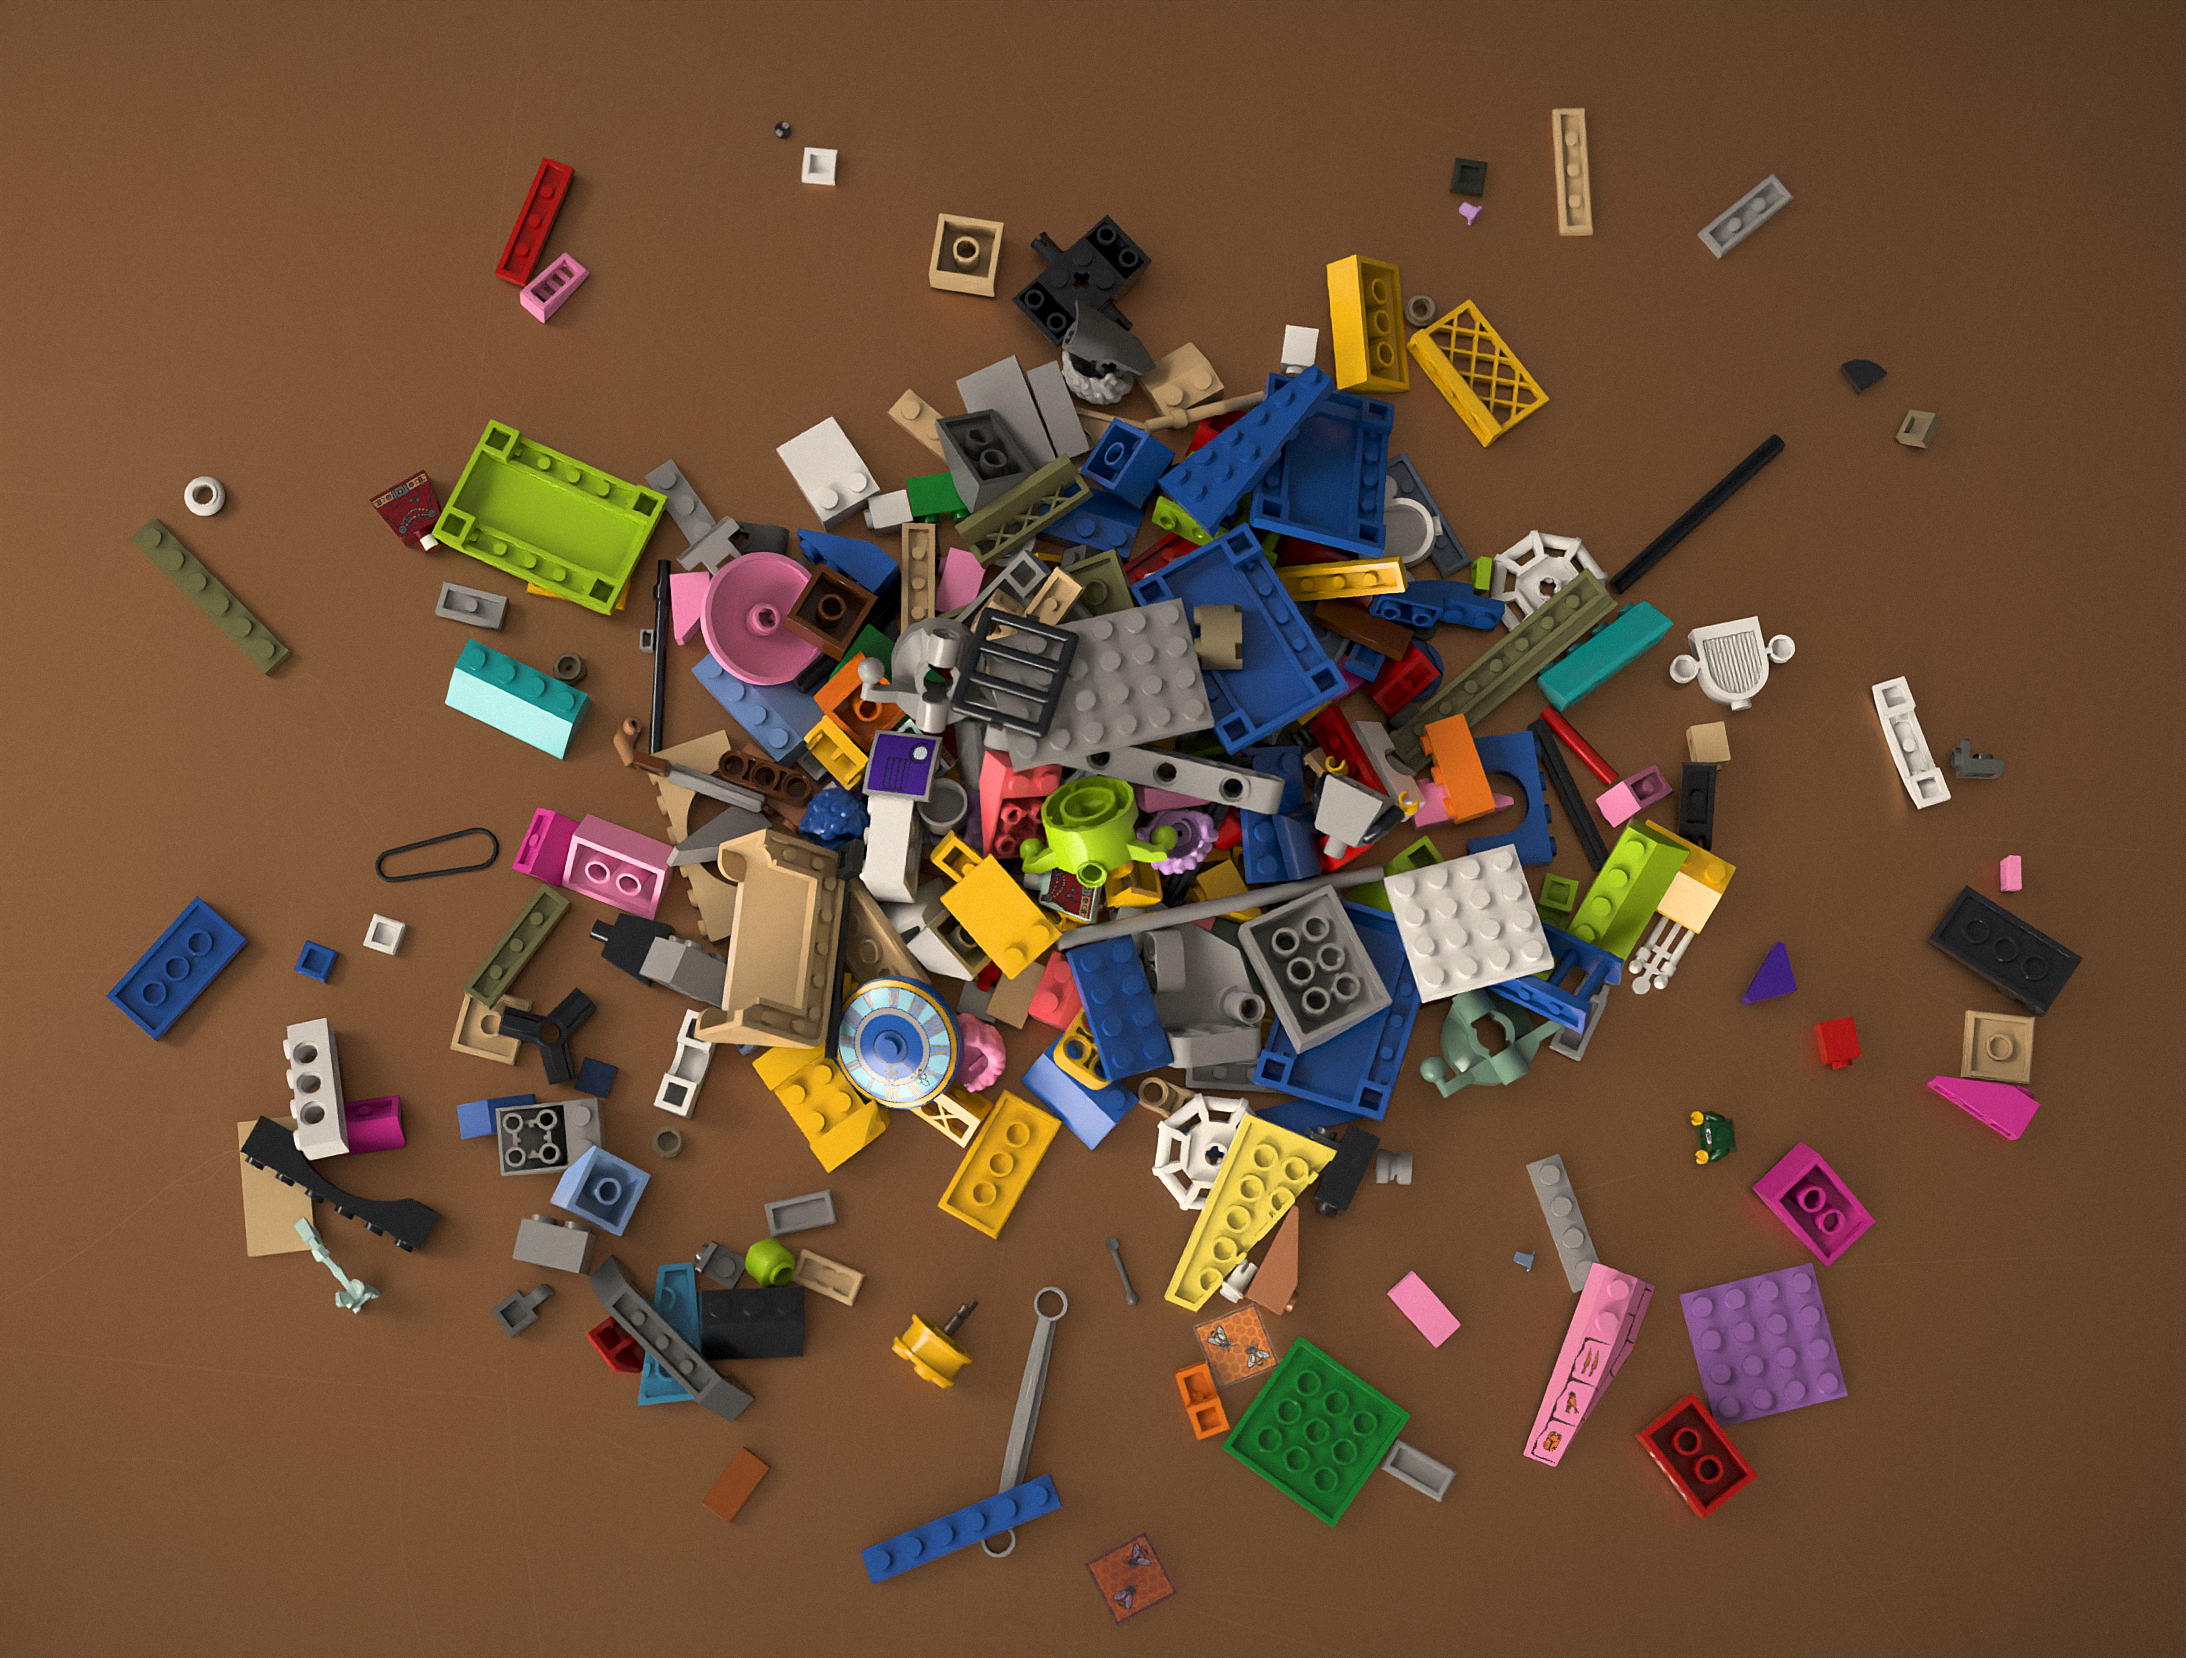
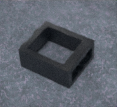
M1349 1124L1340 1140V1146L1311 1202L1317 1204L1316 1211L1330 1218L1336 1217L1337 1214L1342 1216L1346 1213L1381 1138Z

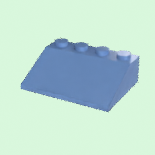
M711 652L691 669L698 681L776 764L790 768L808 751L805 747L807 742L804 740V737L826 715L813 696L831 680L829 674L808 693L803 694L794 686L793 680L768 686L742 681L727 672L716 661Z

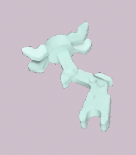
M305 1216L294 1224L295 1229L304 1242L312 1248L311 1252L316 1261H323L346 1288L347 1292L339 1290L335 1295L338 1307L341 1308L347 1305L350 1310L353 1309L355 1314L361 1311L360 1306L365 1301L381 1295L378 1289L367 1283L360 1282L355 1278L350 1281L339 1262L336 1263L330 1257L331 1252L325 1249V1244L315 1226L312 1227Z

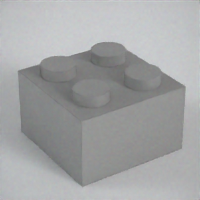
M670 935L668 940L655 937L639 974L692 999L722 1008L728 958L704 951L703 946L687 939L684 941Z
M533 1214L531 1220L522 1218L513 1259L589 1276L598 1238L597 1235L589 1233L591 1227L566 1221L565 1227L557 1226L558 1220L538 1214Z

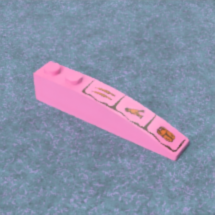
M1593 1262L1523 1453L1524 1456L1554 1467L1557 1466L1632 1351L1652 1297L1654 1285Z

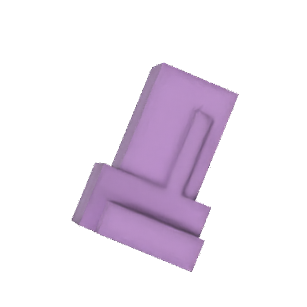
M1466 202L1459 208V213L1468 218V225L1470 226L1482 212V207H1472Z

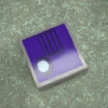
M876 730L870 750L862 793L871 796L931 803L935 771H939L943 738Z

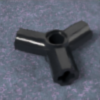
M577 987L547 1016L505 1006L497 1034L538 1045L548 1085L565 1082L577 1078L567 1037L597 1007ZM553 1024L558 1028L559 1037L556 1042H547L543 1039L541 1031L544 1025Z

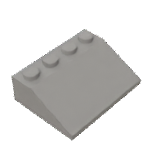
M1331 884L1240 925L1237 937L1297 1054L1332 1039L1392 1004L1393 1001Z

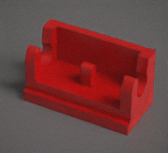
M1410 641L1401 662L1388 657L1382 663L1374 683L1364 679L1365 682L1362 687L1390 717H1393L1441 673Z

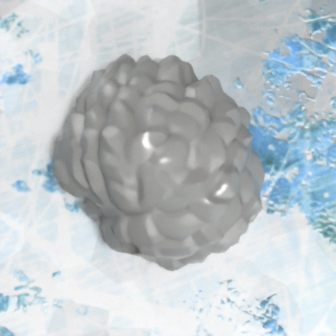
M1066 350L1062 352L1064 365L1061 373L1064 375L1063 378L1066 380L1071 392L1076 393L1079 398L1088 400L1092 404L1100 403L1107 405L1111 402L1116 403L1120 401L1124 394L1131 391L1134 381L1131 371L1127 370L1118 378L1113 373H1108L1103 377L1096 371L1095 360L1088 362Z

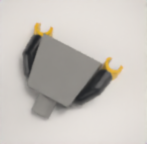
M1329 756L1325 761L1328 771L1322 773L1311 792L1313 814L1316 818L1315 827L1330 835L1324 849V853L1336 859H1342L1348 845L1355 848L1372 845L1390 833L1405 818V814L1411 815L1417 812L1419 808L1418 798L1410 805L1403 803L1409 797V791H1402L1398 797L1399 804L1397 806L1393 805L1394 799L1347 777L1349 769L1345 759L1342 760L1338 768H1333L1336 760L1334 756Z

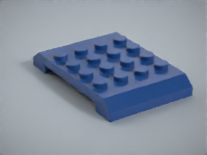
M1270 372L1265 383L1261 403L1294 378ZM1335 389L1317 412L1311 417H1306L1299 425V434L1293 441H1286L1280 449L1281 456L1252 490L1249 518L1251 526L1381 558L1385 550L1386 536L1383 514L1389 435L1393 429L1395 404Z
M1246 522L1129 586L1138 607L1181 598L1193 645L1194 638H1201V626L1194 627V606H1201V604H1241L1242 669L1202 670L1201 658H1197L1214 720L1212 730L1230 756L1349 690V685L1332 658L1329 659L1267 561L1263 554V548Z
M1339 898L1393 1002L1332 1039L1300 1054H1297L1276 1013L1252 1082L1259 1086L1384 1122L1422 1000L1394 914Z

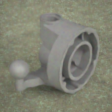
M926 618L910 625L898 637L891 654V684L875 686V683L880 681L885 673L884 666L879 659L867 657L860 662L858 674L863 680L861 699L880 703H897L900 709L916 720L915 725L920 730L930 733L943 732L946 724H951L968 717L951 711L949 705L974 633L963 623L948 618ZM981 653L976 671L985 673L984 653ZM931 664L941 668H951L952 678L947 681L933 682L924 677L930 670ZM971 683L966 702L999 710L997 703L980 698L978 693L980 686ZM992 690V694H993L994 698L996 699L994 690Z

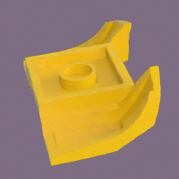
M825 1041L821 1045L809 1049L774 1046L751 1064L770 1091L776 1093L811 1143L809 1145L828 1173L888 1128L892 1121L889 1109L878 1105L875 1099L869 1103L865 1102L860 1093L846 1080L836 1059L824 1058Z

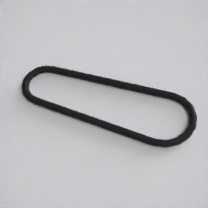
M470 828L387 850L378 856L375 870L377 875L387 882L480 870L488 867L495 861L498 854V842L489 830ZM474 832L486 834L494 845L491 858L480 865L398 877H387L380 869L382 859L390 854Z

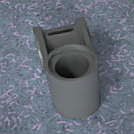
M736 521L740 528L728 537V540L742 556L756 552H771L786 556L790 533L788 529L777 525H761ZM739 535H745V540H742L741 545L735 544V540L738 539Z

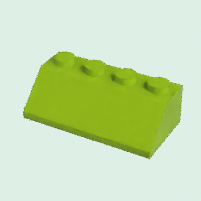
M1631 817L1565 932L1604 951L1615 954L1617 957L1624 959L1625 963L1691 850Z

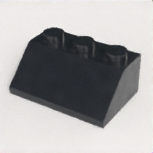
M804 1286L701 1290L698 1292L700 1352L709 1361L803 1356L805 1327Z

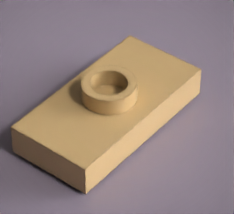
M802 1249L791 1281L853 1306L866 1275Z

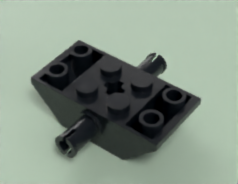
M1108 214L1067 251H1062L1046 232L1040 233V240L1036 237L1030 244V247L1049 264V267L1012 299V303L1055 348L1062 345L1066 332L1076 321V306L1074 302L1077 299L1129 332L1134 324L1123 315L1115 304L1128 294L1152 263V260ZM1086 283L1088 287L1086 289L1083 286L1076 288V284Z

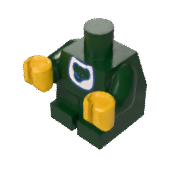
M1695 1111L1691 1113V1118L1693 1117L1691 1123L1697 1126L1698 1138L1702 1137V1140L1699 1141L1700 1150L1695 1153L1697 1156L1696 1163L1717 1162L1729 1153L1737 1152L1733 1118L1725 1119L1723 1115L1713 1111Z

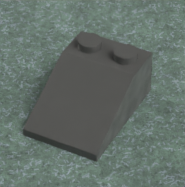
M994 409L935 420V427L956 491L971 515L1035 473V470Z

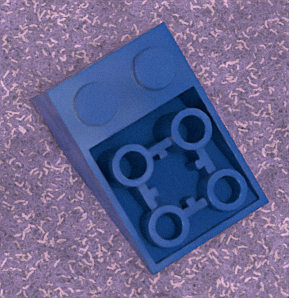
M800 528L796 532L800 541L799 547L803 550L801 553L814 565H817L819 562L823 563L878 597L876 603L901 580L899 563L874 543Z

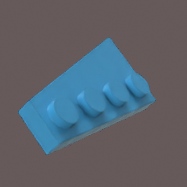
M693 1262L659 1265L653 1305L700 1351ZM646 1351L637 1406L695 1400Z

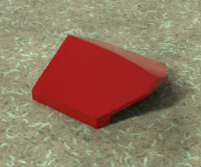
M610 1316L586 1334L614 1372L639 1374L643 1371L646 1350L613 1316Z

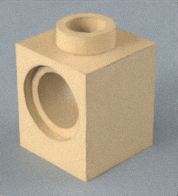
M1724 721L1691 726L1686 731L1691 762H1715L1717 765L1716 773L1723 771L1722 766H1726L1731 760Z

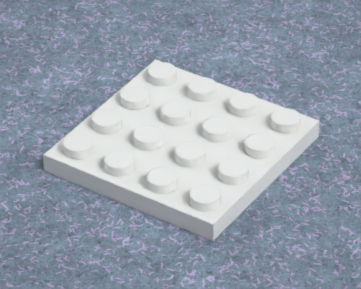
M1514 844L1384 878L1387 895L1422 1003L1554 968V960Z

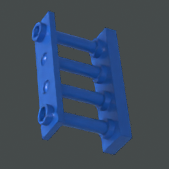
M1540 920L1551 955L1562 959L1547 981H1543L1533 975H1526L1488 985L1485 988L1578 1033L1584 1034L1590 1024L1593 1005L1589 1003V1000L1604 980L1617 986L1619 985L1624 959ZM1574 965L1592 973L1577 995H1572L1558 988Z

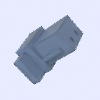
M1516 1251L1513 1262L1526 1266V1271L1530 1272L1536 1252L1532 1251L1530 1255Z

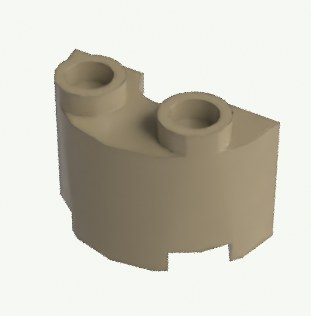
M1201 604V606H1194V627L1201 626V638H1194V650L1197 658H1201L1202 670L1242 669L1241 604Z

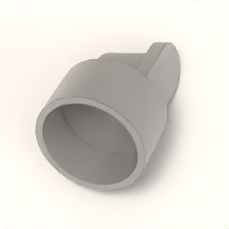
M934 779L931 803L917 801L922 824L932 833L942 835L943 837L951 829L955 833L965 825L969 816L966 792L959 783L951 779Z

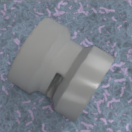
M1378 1149L1376 1183H1387L1389 1180L1396 1179L1399 1184L1410 1185L1412 1177V1151H1401L1398 1155H1395L1389 1150Z

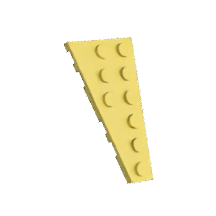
M1245 1111L1164 1295L1165 1299L1197 1312L1224 1282L1223 1279L1230 1271L1243 1261L1247 1256V1252L1295 1203V1199L1319 1176L1318 1173L1330 1160H1333L1337 1150Z

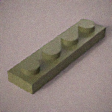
M543 883L463 987V992L491 1011L571 906L570 901Z

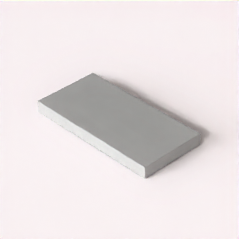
M1016 355L956 381L968 413L994 409L1035 472L1057 458Z

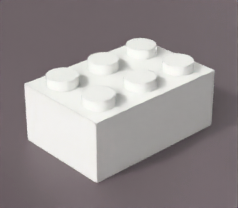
M870 795L868 799V814L871 815L870 827H866L864 831V847H867L866 859H863L860 879H863L866 888L871 892L876 901L915 903L925 828L920 820L917 801Z

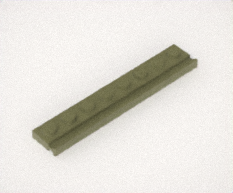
M1589 568L1584 569L1418 709L1419 712L1397 731H1391L1388 736L1396 748L1394 752L1407 767L1418 773L1432 761L1431 755L1426 756L1420 743V736H1423L1422 731L1425 725L1463 713L1468 728H1472L1614 609L1618 603L1609 595V592Z

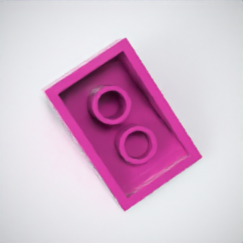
M1802 1142L1797 1144L1752 1187L1771 1211L1827 1268L1876 1222L1822 1156Z

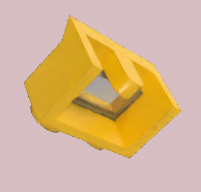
M1130 860L1108 871L1107 879L1104 883L1107 907L1122 905L1145 910L1163 900L1159 871L1153 869L1151 863Z

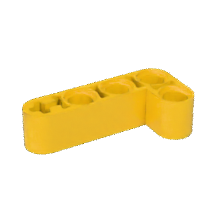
M1082 1005L1056 1045L1053 1057L1055 1063L1062 1070L1090 1089L1100 1090L1111 1082H1108L1107 1078L1102 1079L1098 1077L1094 1071V1066H1102L1092 1032L1084 1025V1019L1087 1017ZM1067 1045L1077 1049L1078 1059H1073L1068 1055Z

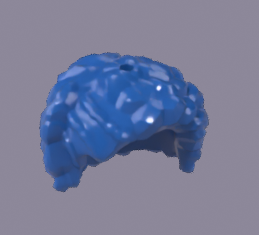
M835 787L822 790L819 794L814 795L813 800L808 803L805 816L800 821L799 832L806 835L805 839L807 841L813 840L814 845L838 853L841 845L853 839L864 840L865 828L870 827L871 817L868 814V805L864 804L859 798H854L850 791H847L845 788Z

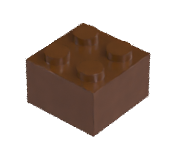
M820 562L786 616L783 628L840 662L873 610L878 597Z

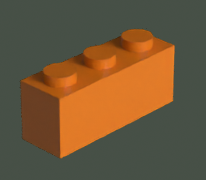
M1461 713L1425 725L1422 731L1423 736H1420V743L1426 756L1431 755L1435 767L1431 768V774L1437 787L1442 786L1446 798L1442 799V805L1448 818L1453 817L1455 825L1493 813L1497 806L1464 714Z

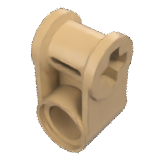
M1150 1077L1142 1081L1136 1093L1140 1105L1163 1115L1166 1119L1182 1107L1184 1100H1187V1104L1194 1098V1094H1197L1187 1088L1173 1085L1156 1077ZM1155 1084L1160 1088L1161 1098L1159 1101L1149 1102L1145 1099L1143 1090L1146 1085ZM1190 1119L1182 1124V1126L1191 1128L1192 1125Z

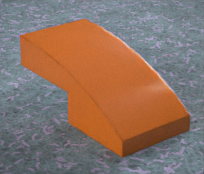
M1206 1360L1173 1371L1197 1439L1201 1440L1230 1429Z

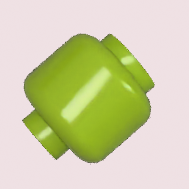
M766 1238L754 1243L749 1248L745 1260V1268L763 1287H781L792 1279L796 1261L794 1255L774 1238Z

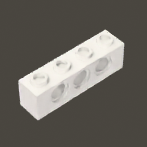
M327 1018L287 1026L288 1039L283 1040V1046L287 1059L291 1061V1069L287 1070V1080L290 1089H294L295 1099L290 1100V1108L294 1120L297 1119L298 1130H294L297 1150H302L309 1161L349 1152L335 1031ZM317 1056L314 1061L305 1063L308 1058ZM320 1086L316 1092L309 1093L313 1087ZM324 1116L319 1123L312 1124L315 1118Z

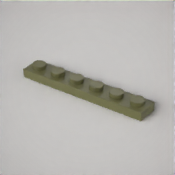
M154 516L130 538L267 676L292 654Z

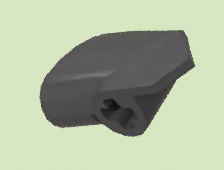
M1077 299L1074 302L1076 306V321L1065 334L1062 343L1063 350L1088 362L1095 360L1096 371L1103 377L1108 373H1113L1118 378L1127 370L1141 376L1156 367L1139 338Z

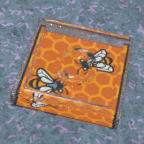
M1256 1302L1193 1327L1217 1391L1277 1368L1280 1363Z

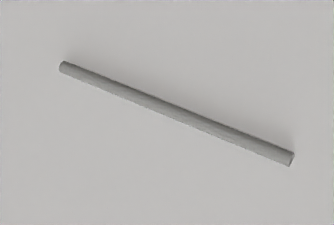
M1379 863L1062 931V935L1056 940L1058 949H1064L1301 898L1329 884L1332 885L1334 890L1380 881L1384 880V871Z

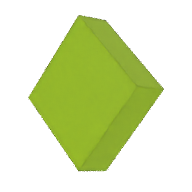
M1481 556L1471 564L1469 584H1473L1474 595L1482 596L1489 590L1492 558Z

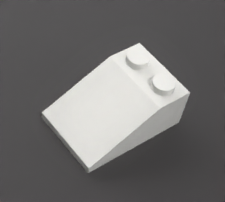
M833 416L776 448L826 532L869 507L867 498L881 495L877 483Z

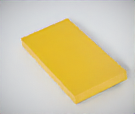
M1004 1089L937 1206L990 1237L997 1239L1063 1122Z

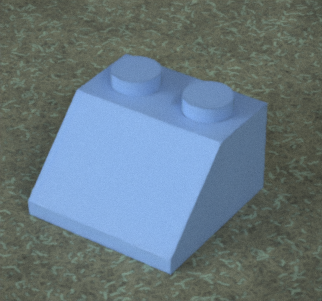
M593 1145L564 1172L550 1203L603 1231L621 1236L651 1175Z

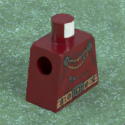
M425 470L414 474L369 499L373 507L406 547L418 542L426 555L434 553L442 547L441 541L433 536L432 531L443 511L433 482Z

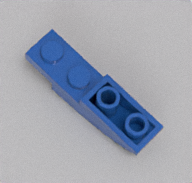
M1420 580L1407 582L1408 587L1405 592L1378 594L1369 609V615L1414 624L1420 627L1432 628L1438 619L1449 623L1493 631L1505 613V601L1474 595L1473 584L1445 580Z

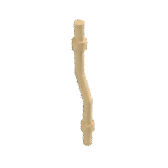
M1263 391L1188 410L1183 408L1171 410L1169 415L1146 420L1145 427L1148 433L1171 427L1173 430L1187 427L1188 423L1258 406L1261 404Z

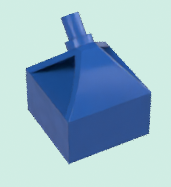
M1114 418L1079 473L1104 491L1141 509L1162 491L1157 480L1180 463L1172 465L1176 453L1153 436Z

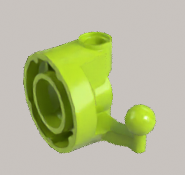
M1090 776L1071 781L1056 789L1046 798L1041 807V813L1049 848L1046 849L1041 840L1029 838L1021 844L1020 856L1024 861L1022 869L1026 874L1044 873L1059 867V869L1077 874V879L1084 886L1095 888L1105 883L1108 871L1130 860L1148 863L1165 861L1168 851L1172 850L1178 842V834L1173 827L1161 825L1151 835L1152 844L1136 839L1133 825L1138 817V808L1133 788L1122 779L1109 776Z

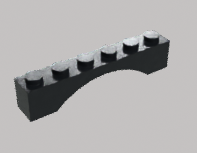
M260 1116L240 1150L248 1155L245 1159L247 1163L262 1171L265 1166L277 1171L275 1178L291 1187L297 1182L307 1188L304 1194L319 1203H323L324 1199L337 1205L334 1209L337 1213L350 1220L353 1219L354 1215L366 1221L364 1228L379 1236H382L384 1231L396 1237L393 1244L410 1253L414 1248L417 1250L424 1248L442 1214L413 1198L395 1201H375L357 1197L339 1189L326 1180L311 1165L302 1150H297L294 1132L266 1116Z

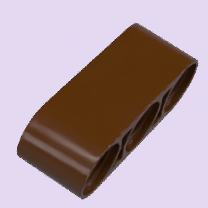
M729 750L722 754L719 759V770L724 779L730 783L764 794L766 797L794 807L806 806L813 799V786L809 778L803 773L739 750ZM731 761H742L744 766L739 774L731 775L727 773V766ZM765 771L773 772L775 780L772 784L768 786L758 784V777L761 773ZM797 782L804 783L807 788L801 797L789 795L791 785Z

